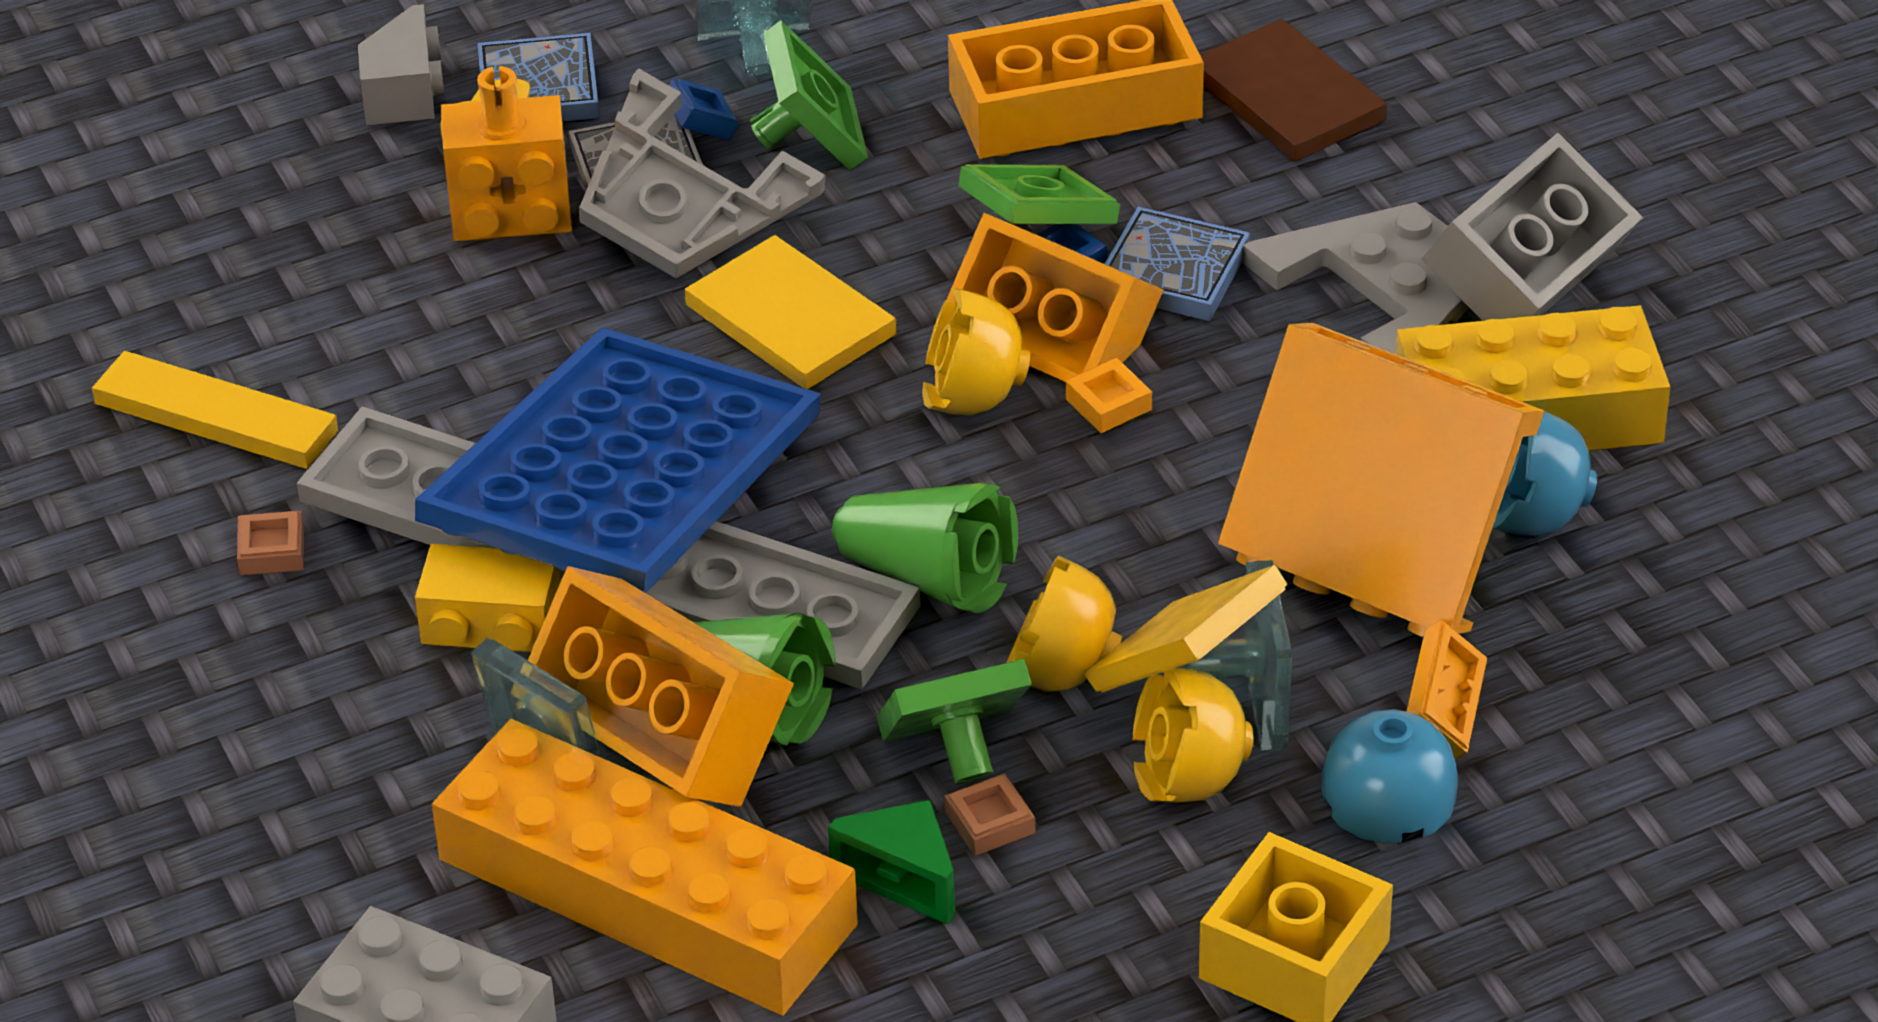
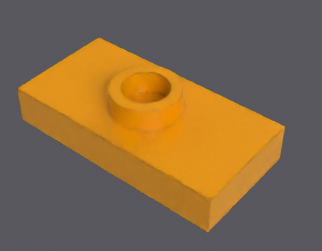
M1440 620L1425 629L1406 712L1415 713L1432 722L1451 745L1456 760L1468 752L1487 657L1449 625Z

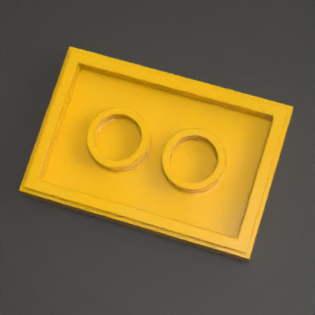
M773 235L685 288V302L689 308L804 389L813 387L896 335V318L776 235Z
M1272 565L1175 600L1084 672V675L1096 692H1105L1198 661L1286 590L1284 587L1287 585V582L1277 567Z

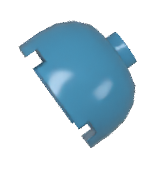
M1545 411L1537 435L1522 438L1492 529L1528 537L1550 534L1570 522L1580 506L1587 507L1590 504L1596 490L1597 474L1596 471L1591 470L1590 454L1582 434L1569 422Z
M1396 709L1370 711L1353 718L1331 741L1322 770L1321 792L1323 801L1326 799L1332 807L1331 817L1338 826L1361 839L1385 844L1402 843V833L1416 832L1420 829H1423V837L1435 833L1451 817L1457 799L1458 775L1452 747L1432 722L1415 713Z

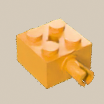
M499 66L500 87L495 86L493 67L483 70L477 78L481 96L480 102L441 105L443 155L454 241L572 232L560 95L517 98V78L513 70Z

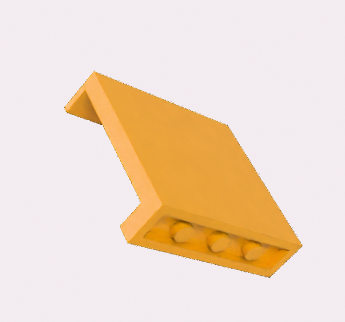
M1315 323L1289 324L1218 544L1237 551L1236 560L1245 566L1261 570L1275 565L1277 568L1294 574L1293 584L1307 591L1329 595L1332 589L1352 598L1350 607L1361 613L1378 618H1386L1389 612L1410 621L1407 629L1418 636L1423 637L1425 629L1440 620L1449 625L1458 634L1470 632L1474 622L1462 617L1522 438L1537 435L1545 410Z

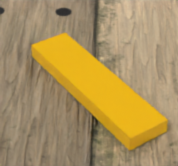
M123 351L92 387L94 403L304 469L310 467L339 431L335 414L128 351Z

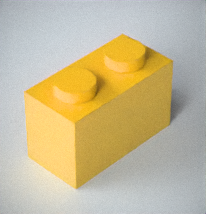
M430 544L415 595L421 644L531 652L560 585V570L553 565L519 554L505 553L499 548Z

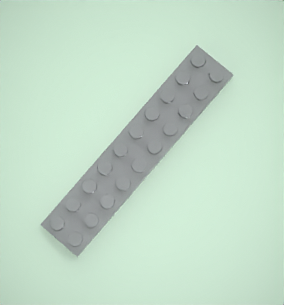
M362 406L297 482L299 502L428 545L444 544L497 548L463 536L449 535L441 529L415 521V499L476 444L456 436ZM717 521L646 593L692 622L802 613L819 618L828 627L835 648V667L825 665L824 677L862 690L921 606L920 587ZM560 570V575H561V580H562L563 575H564L565 572Z

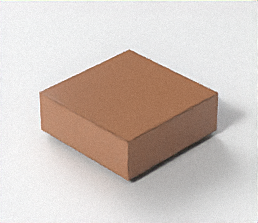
M302 511L238 516L237 562L240 575L304 570V524Z
M1005 773L944 796L945 813L974 856L1036 834L1035 816Z

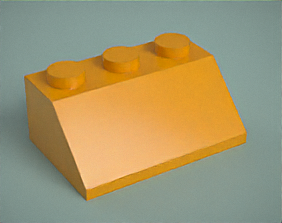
M983 213L946 300L956 302L952 291L957 288L983 295L1000 303L1014 315L1020 327L1022 335L1021 349L1029 350L1030 352L1029 366L1066 382V380L1112 359L1118 358L1123 363L1140 346L1164 289L1011 223Z

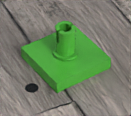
M780 20L763 33L778 101L750 119V122L753 124L751 126L752 130L766 148L772 149L778 142L803 126L845 167L852 170L868 158L852 89Z
M1025 659L895 689L877 715L883 742L941 729L955 784H965L991 776L993 768L979 719L1010 712L1031 687L1032 683Z

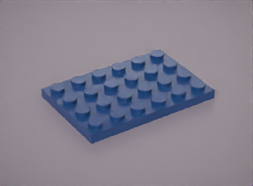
M602 327L415 499V521L441 529L449 535L463 536L497 547L508 554H519L553 565L564 572L567 566L621 578L647 593L820 415L821 393Z

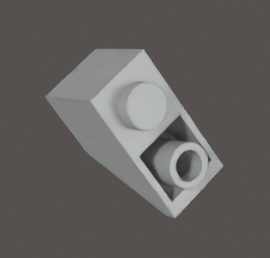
M424 4L412 5L358 45L360 82L366 125L435 119L433 96L444 95L438 26L426 27Z

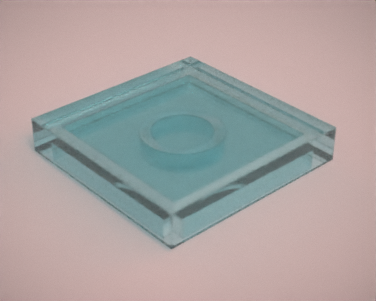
M486 638L471 652L494 735L512 718L601 757L587 700L584 695L493 639Z

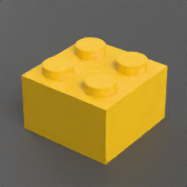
M1268 832L1200 921L1199 979L1296 1022H1331L1389 942L1393 884Z

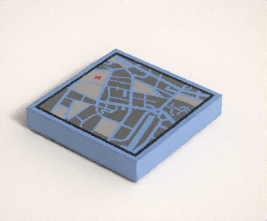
M591 33L477 43L480 73L489 67H493L494 80H500L499 66H504L513 70L517 79L529 82V97L560 95L562 122L600 118Z
M1137 207L1105 264L1164 289L1156 307L1157 309L1211 321L1243 262V245L1250 241V233Z

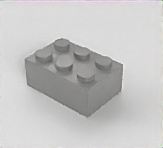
M1557 133L1454 219L1423 256L1422 260L1482 321L1543 315L1607 259L1643 217Z
M373 906L367 909L293 1001L296 1022H557L551 976Z

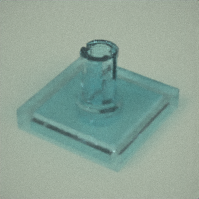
M696 0L695 23L697 39L706 40L740 36L745 73L751 76L771 74L772 71L763 33L780 20L791 30L809 29L812 0Z
M1273 560L1246 562V575L1272 566ZM1279 594L1244 623L1243 637L1225 638L1200 660L1185 665L1186 669L1209 673L1217 679L1247 678L1261 751L1288 748L1292 650Z

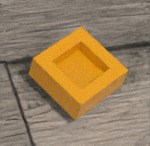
M1118 358L1066 380V400L1100 433L1106 432L1152 410V391Z

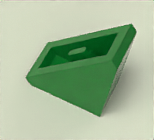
M930 800L835 818L828 826L830 858L855 868L857 886L947 925L955 917L954 869Z

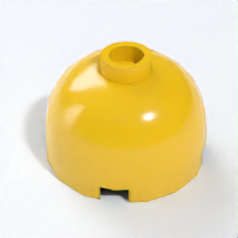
M955 288L952 293L956 302L945 300L927 350L925 364L934 366L936 372L935 386L923 382L922 394L924 405L929 409L954 415L973 416L988 412L1002 402L1008 395L1012 385L1021 386L1024 383L1030 364L1029 350L1021 349L1022 335L1020 327L1014 315L1004 306L983 295Z
M1058 555L1043 580L1044 583H1047L1044 592H1040L1037 600L1033 601L1007 660V663L1025 659L1032 683L1031 687L1045 692L1067 691L1081 685L1087 679L1084 672L1117 647L1123 637L1112 631L1116 607L1110 590L1098 576Z
M1174 668L1163 672L1164 675L1156 674L1150 676L1146 680L1139 697L1133 724V740L1145 741L1146 762L1133 761L1135 777L1141 793L1150 801L1169 803L1202 801L1221 793L1238 773L1242 761L1244 762L1249 758L1253 747L1252 726L1248 721H1245L1243 709L1234 692L1211 674L1193 669Z

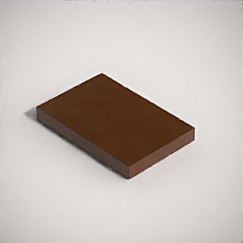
M1282 18L1200 54L1204 62L1203 86L1294 162L1385 121L1387 118V103Z

